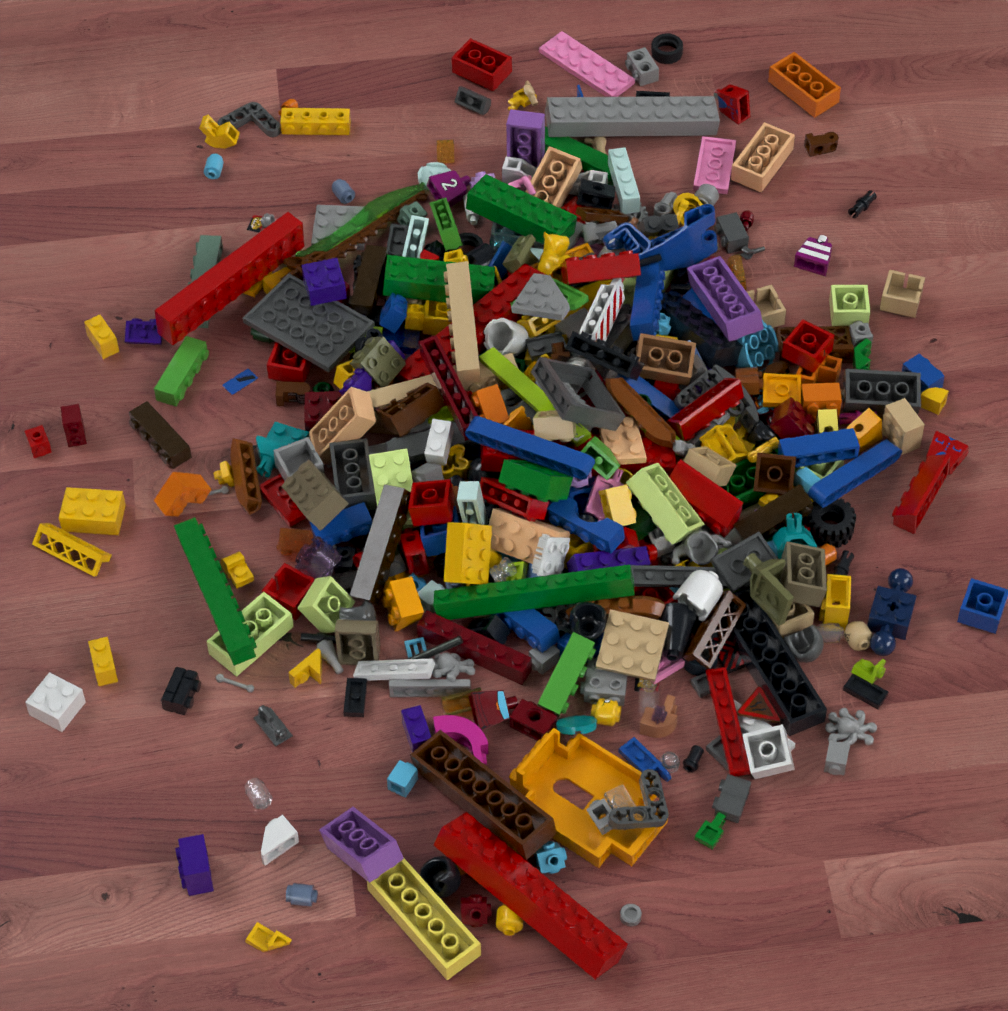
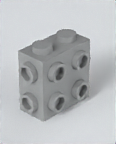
M598 657L592 660L588 659V665H585L588 668L584 675L586 680L581 682L580 694H584V702L597 704L600 698L616 700L619 706H624L628 676L597 669L596 662Z

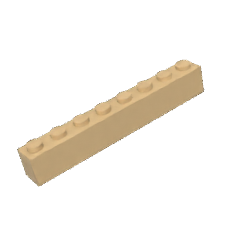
M468 261L446 264L447 271L444 272L445 283L448 282L445 285L446 296L449 295V298H446L447 309H451V311H447L448 321L452 322V324H449L450 336L453 335L454 337L450 338L451 349H455V351L451 352L452 362L456 363V365H453V368L461 384L481 381L469 264Z
M513 353L503 355L518 368ZM480 361L481 381L462 384L465 391H471L472 394L477 390L498 384V387L506 385ZM427 375L367 392L370 393L374 410L377 407L382 409L391 405L390 401L393 399L399 401L407 397V392L427 382L434 386L436 384L432 376ZM374 410L375 418L377 420L379 418Z

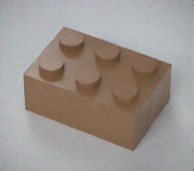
M640 333L636 356L640 357L639 361L644 363V366L639 376L688 386L692 376L696 343Z

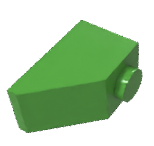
M596 436L581 450V452L595 459L593 469L606 480L620 467L610 448Z

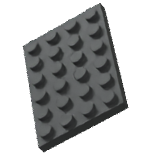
M288 274L243 317V323L327 372H330L355 347L358 338L366 336L367 331L375 327L374 321L339 301L311 306L304 282L291 274Z

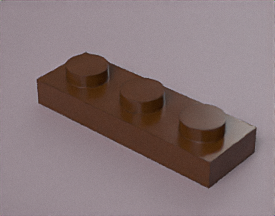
M578 206L576 209V214L581 217V220L589 223L591 221L598 223L616 221L617 225H619V223H627L629 219L620 210Z

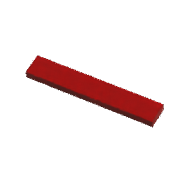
M726 667L706 670V677L729 775H750L751 771Z

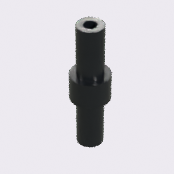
M317 632V634L301 633V641H311L318 644L326 639L327 641L332 640L336 644L334 635H326V633Z

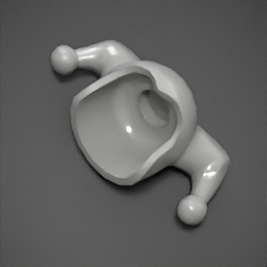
M702 530L693 531L686 537L683 544L673 549L672 564L678 565L680 563L679 558L684 556L689 557L696 564H708L711 558L718 554V545H724L725 548L729 549L732 543L723 539L718 534L710 535Z

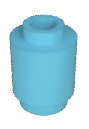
M211 154L207 158L203 172L209 179H218L221 175L224 162L219 154Z

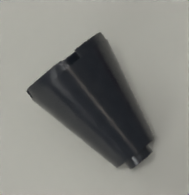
M667 603L661 617L658 618L660 621L669 622L663 648V655L668 660L677 661L685 653L697 620L696 610L694 608L693 611L688 609L689 605Z

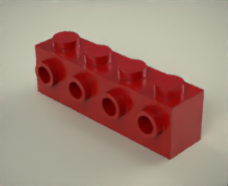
M481 477L480 487L483 499H486L487 503L499 505V508L510 510L512 514L524 516V519L535 522L536 519H545L549 501H539L535 495H523L519 489L505 488L506 484L498 482L499 479Z

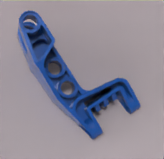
M704 204L685 212L683 227L652 240H649L631 223H623L607 233L603 238V243L609 250L622 248L626 251L633 250V254L639 253V260L660 254L662 261L655 263H660L661 270L664 269V271L690 267L717 251L716 232L706 230L716 222L715 208L713 205ZM615 238L612 243L608 244L610 240Z

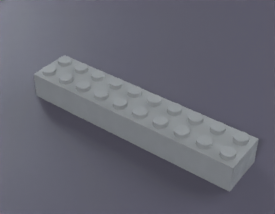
M715 96L547 97L545 107L549 137L717 135L720 123Z

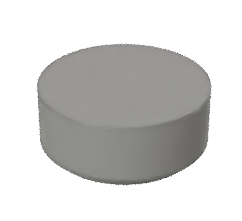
M626 904L621 908L620 920L624 925L636 926L641 921L642 912L637 905Z

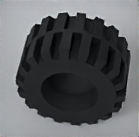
M840 498L824 508L813 502L814 509L807 515L806 527H811L810 532L816 545L821 544L822 546L827 543L839 548L842 544L846 545L848 540L852 539L856 514L849 502L845 503V500ZM832 520L838 524H827L824 521Z

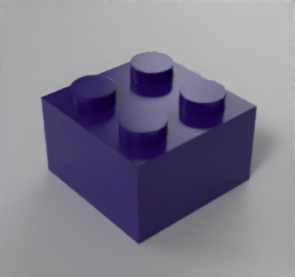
M337 258L301 265L303 281L311 306L347 299L345 282Z
M204 834L178 839L179 847L175 848L179 863L178 869L182 888H187L189 896L213 892L214 888Z

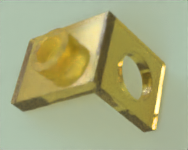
M454 139L436 140L437 162L443 164L455 163Z

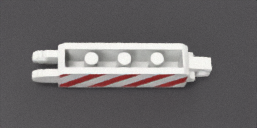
M613 278L610 285L602 284L579 334L584 331L592 335V340L597 341L598 338L603 341L607 340L625 300L623 293L624 285L621 278Z

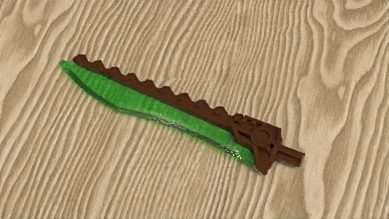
M421 182V184L389 192L369 202L340 229L307 249L296 252L295 257L284 259L283 263L291 270L288 274L303 281L301 265L333 258H346L347 251H356L357 244L366 243L368 236H376L378 229H386L388 222L397 221V215L400 214L399 211L403 206H409L418 200H426L428 195L423 190L425 183Z

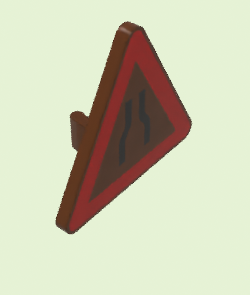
M760 686L753 691L737 711V715L773 723H780L781 720Z

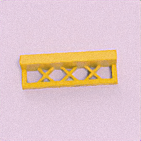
M40 523L32 545L94 577L98 575L102 562H109L112 556L51 523ZM42 534L47 535L49 543L46 545L39 543ZM61 542L65 551L57 552L55 544ZM78 551L80 559L74 561L70 552ZM92 558L96 560L93 570L88 568L87 559Z

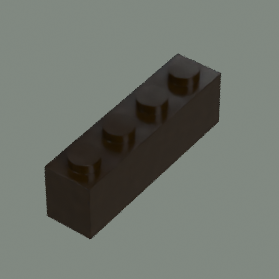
M366 245L365 251L361 253V266L357 267V281L353 282L354 292L352 296L350 295L348 304L351 306V309L362 315L374 317L385 276L387 255H389L387 247Z
M148 401L129 411V424L132 429H137L141 438L150 443L152 450L160 454L165 464H169L174 469L192 458L190 446Z
M801 484L733 525L742 541L757 532H760L764 539L766 537L770 538L782 527H787V514L792 513V518H794V513H799L802 517H805L814 509L813 502Z

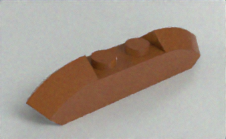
M605 378L606 388L618 406L622 405L623 411L627 415L633 416L637 420L636 424L641 429L647 430L644 436L655 444L673 448L676 432L623 378Z
M233 438L230 457L236 497L244 511L251 515L260 510L262 504L253 444Z
M626 596L588 601L601 605L606 611L607 619L611 609L657 620L661 617L665 608V603L662 600L649 596ZM580 603L574 604L565 611L568 617L573 608Z

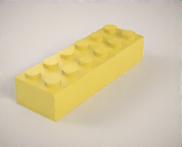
M405 858L381 874L377 879L370 883L367 881L368 891L446 980H449L481 956V943Z

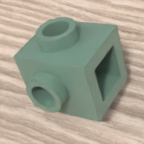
M416 201L400 209L397 221L400 225L409 226L411 215L426 218L428 213Z

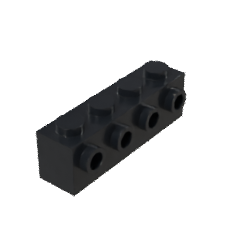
M584 331L581 334L572 332L565 349L635 381L638 380L644 363L639 361L640 357L629 353L627 356L623 354V349L616 346L610 348L607 346L608 342L599 338L597 341L592 340V335Z

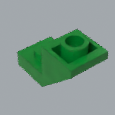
M867 338L854 347L853 369L870 370L871 360L868 357L871 354L872 342Z

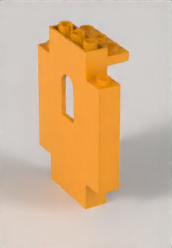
M553 728L536 742L529 754L524 756L522 762L509 775L510 785L554 819L557 834L552 838L597 868H600L610 854H613L632 867L668 823L667 818L666 823L661 827L612 829L604 835L600 833L586 809L595 800H602L603 798L612 810L620 807L645 806L639 785L642 772L580 733L575 738H571L565 746L560 743V731ZM559 780H568L592 795L593 798L582 810L558 795L554 791L553 786ZM654 794L648 795L649 799L652 801H654L657 798V796ZM656 810L655 815H657L659 819H661L662 817L658 815V812ZM605 814L600 815L599 819H602V818L605 817L606 815H605ZM633 814L635 820H644L640 814Z

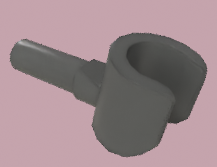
M744 246L741 249L743 253L740 255L749 260L753 254L765 251V247L750 249Z

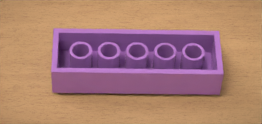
M721 256L687 268L690 286L729 342L764 329L761 311Z

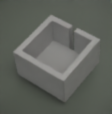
M309 437L273 450L275 465L284 481L292 476L301 464L308 460H311L324 473V464L315 451Z

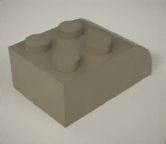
M787 541L781 558L786 563L780 577V583L794 597L793 602L820 607L827 591L825 549Z
M336 620L335 638L340 665H357L358 661L379 660L380 635L378 621Z

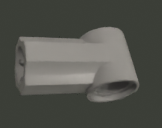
M674 192L666 193L663 199L655 204L653 216L661 217L664 214H671L677 194Z
M616 221L601 224H585L581 227L585 243L588 242L589 245L599 243L607 233L618 226Z

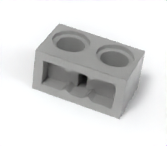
M646 47L627 52L626 68L631 71L633 78L640 86L659 81V68Z

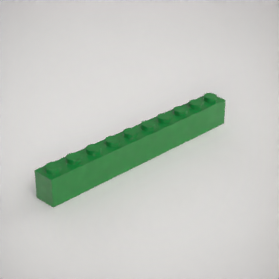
M194 517L174 525L180 544L233 666L255 658L254 649L257 648L253 636L249 638L251 632L247 623H242L245 622L241 610L237 611L239 605L236 598H231L234 594L230 585H225L228 581L225 573H220L222 567L219 560H214L217 556L213 547L209 548L211 546L210 540L207 535L203 536L206 534L203 524H198Z
M622 565L435 590L433 605L437 615L452 620L634 596V579L631 566Z

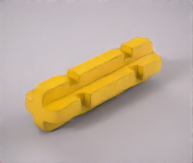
M773 437L769 442L767 441L755 448V450L747 453V459L751 463L756 462L758 452L769 454L772 452V449L778 448L779 440L777 437Z

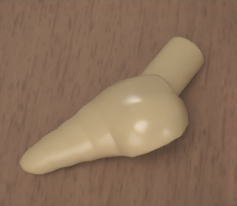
M527 80L524 85V93L529 98L532 106L538 104L535 91Z
M605 137L585 138V144L591 145L594 149L606 154Z

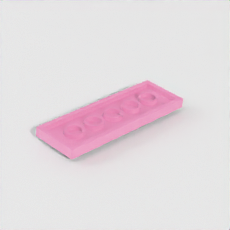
M563 31L539 47V53L605 97H618L635 84L633 77Z

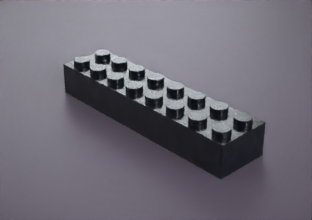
M750 586L734 592L733 594L741 599L746 606L729 634V638L744 660L745 666L757 686L762 687L779 715L781 725L783 724L788 736L825 722L826 706L768 614L751 597ZM731 601L729 604L730 611L734 613L738 605ZM726 616L721 618V622L725 626L723 629L728 626Z

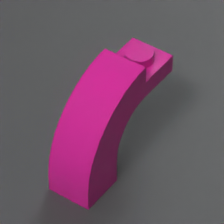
M455 715L433 717L435 733L441 729L454 741L467 747L472 755L487 765L486 755H489L488 741L483 731L475 723Z

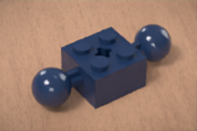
M904 568L894 569L889 574L888 585L891 589L878 586L867 626L871 632H875L870 640V647L879 656H888L895 650V638L906 640L917 595L905 593L913 585V576Z

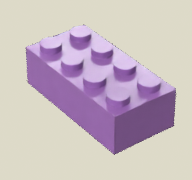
M510 109L506 123L507 157L524 159L532 166L538 168L545 155V114Z
M354 807L319 829L327 849L369 883L404 859L396 839Z

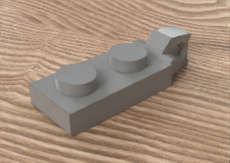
M675 440L673 445V451L679 454V456L684 457V459L689 449L697 448L695 445L686 443L683 440Z

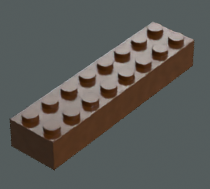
M441 729L410 754L412 763L420 775L472 815L525 860L557 834L554 819Z

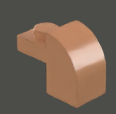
M667 695L662 711L650 707L645 708L640 722L639 734L653 738H662L670 735L675 730L678 716L676 715L678 705H675V696Z

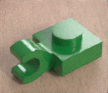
M718 812L711 823L705 820L696 833L694 840L713 850L724 834V830L721 828L726 822L724 820L726 816Z

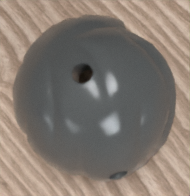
M367 600L361 606L352 608L340 607L339 619L372 621L377 619L374 606Z
M811 625L784 638L785 643L797 662H812L822 653L824 642L815 625Z

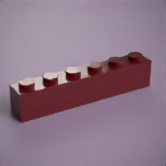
M435 335L419 341L420 355L464 440L467 441L469 439L465 436V431L473 417L478 416L438 337Z
M426 610L417 624L418 638L424 637V641L435 646L461 636L463 643L446 651L456 653L465 660L472 659L474 664L520 685L524 684L532 671V657Z

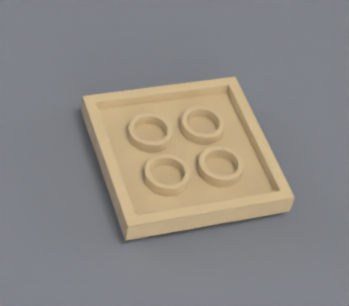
M610 609L596 668L655 682L669 622Z

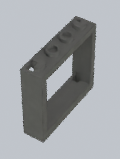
M540 357L531 370V373L562 420L616 431L626 417L592 368ZM563 382L582 386L595 407L577 404Z

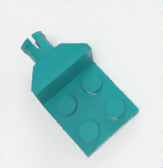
M274 422L266 438L257 435V450L261 461L256 468L257 473L263 476L266 471L265 477H269L273 468L278 469L275 465L273 450L310 437L309 432Z
M792 513L787 514V527H782L772 535L778 559L782 558L787 541L817 547L811 532L802 526V515L799 513H794V518H792Z

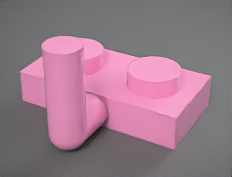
M525 175L516 181L508 183V185L522 191L527 189L530 195L536 194L531 183V175Z

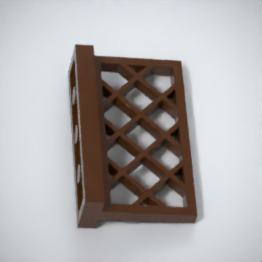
M818 326L835 335L834 339L836 341L829 355L842 359V363H853L854 345L851 342L849 326ZM776 327L779 360L785 361L788 364H795L782 357L783 342L786 340V337L781 334L790 335L796 327ZM845 332V334L842 337L837 335L836 333Z

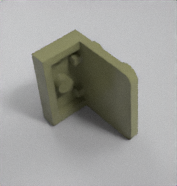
M532 234L519 237L503 261V266L511 274L525 263L530 266L539 262L538 258L530 250L536 240Z
M384 336L370 337L365 342L363 349L356 352L353 356L354 359L350 362L354 369L363 368L380 388L388 386L405 366V360Z

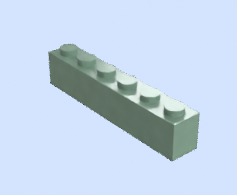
M200 235L199 242H196L197 254L193 256L194 269L191 268L190 272L192 280L188 282V285L221 261L223 251L221 236ZM210 319L202 323L198 328H208Z

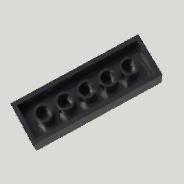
M669 291L663 293V300H661L662 310L659 311L670 317L669 325L671 329L668 334L669 336L677 337V340H690L696 343V348L702 361L709 369H712L714 365L726 367L738 364L739 354L743 347L742 344L737 340L729 342L722 330L711 318H708L701 310L695 308L690 301L681 297L678 292Z

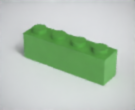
M447 198L430 202L445 251L455 250L462 246Z
M189 336L185 337L154 388L157 401L177 406L179 401L184 398L186 389L192 385L195 374L199 373L203 361L208 358L209 350H207L205 341Z
M575 632L572 633L537 704L538 707L553 712L558 718L561 713H566L570 705L567 700L570 695H575L579 687L576 682L579 677L583 678L588 667L585 666L587 660H592L596 652V649H594L595 642Z

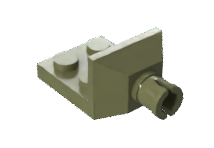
M752 553L743 562V565L752 573L750 577V595L771 619L780 626L785 623L794 599L792 594L779 582L786 561L784 559H769L762 562L755 553Z

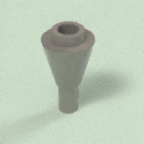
M325 639L317 644V648L321 650V657L333 667L336 674L342 673L344 670L338 662L332 640L327 641Z

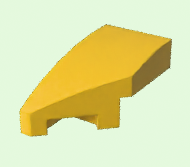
M258 922L245 940L247 944L262 952L289 945L292 941L291 938L277 930L273 932Z

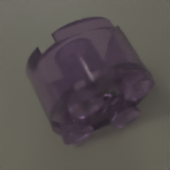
M314 537L311 539L313 542L310 545L306 543L299 551L295 559L297 563L295 568L315 579L331 576V570L339 563L341 555L321 537Z

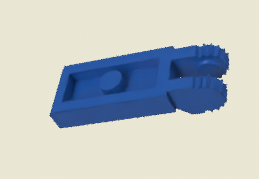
M635 737L618 749V752L637 770L643 772L644 770L652 769L657 771L659 776L665 781L671 779V774L662 766V763Z

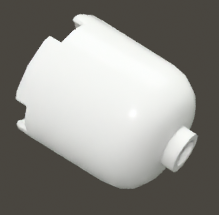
M506 318L493 319L484 330V345L487 350L494 347L502 355L513 353V356L517 357L525 352L527 348L525 340L529 339L528 332L522 325Z
M696 570L690 574L677 590L673 599H677L678 603L689 605L688 609L692 611L694 608L697 616H699V620L705 621L723 593V586L715 572Z

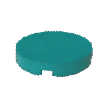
M586 715L569 716L559 719L556 722V727L561 734L574 735L577 731H581V734H586L596 730L597 719Z

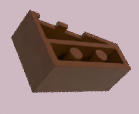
M427 382L407 392V397L399 401L393 399L390 401L391 405L382 409L380 407L375 408L374 410L382 426L401 437L408 434L415 426L424 423L425 419L431 415L438 413L445 406V403L436 386Z

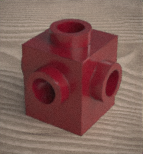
M473 894L469 897L461 898V922L471 927H481L483 924H487V917H492L491 904H487V897Z

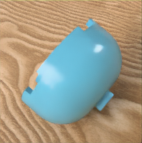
M763 322V330L737 339L743 347L739 354L738 364L735 365L736 368L760 367L763 365L764 360H769L768 365L774 363L775 352H778V340L771 325Z

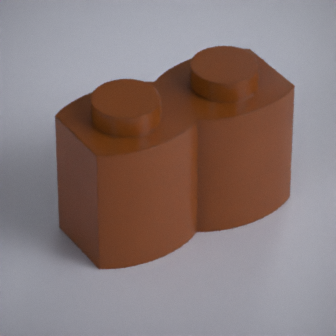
M758 367L735 368L736 379L741 381L742 386L749 395L760 394L759 390H763L762 371H758Z

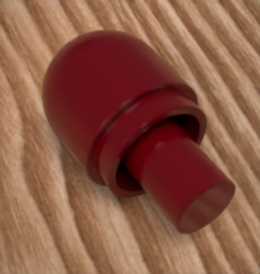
M749 210L743 211L740 215V220L746 231L753 225L754 214Z

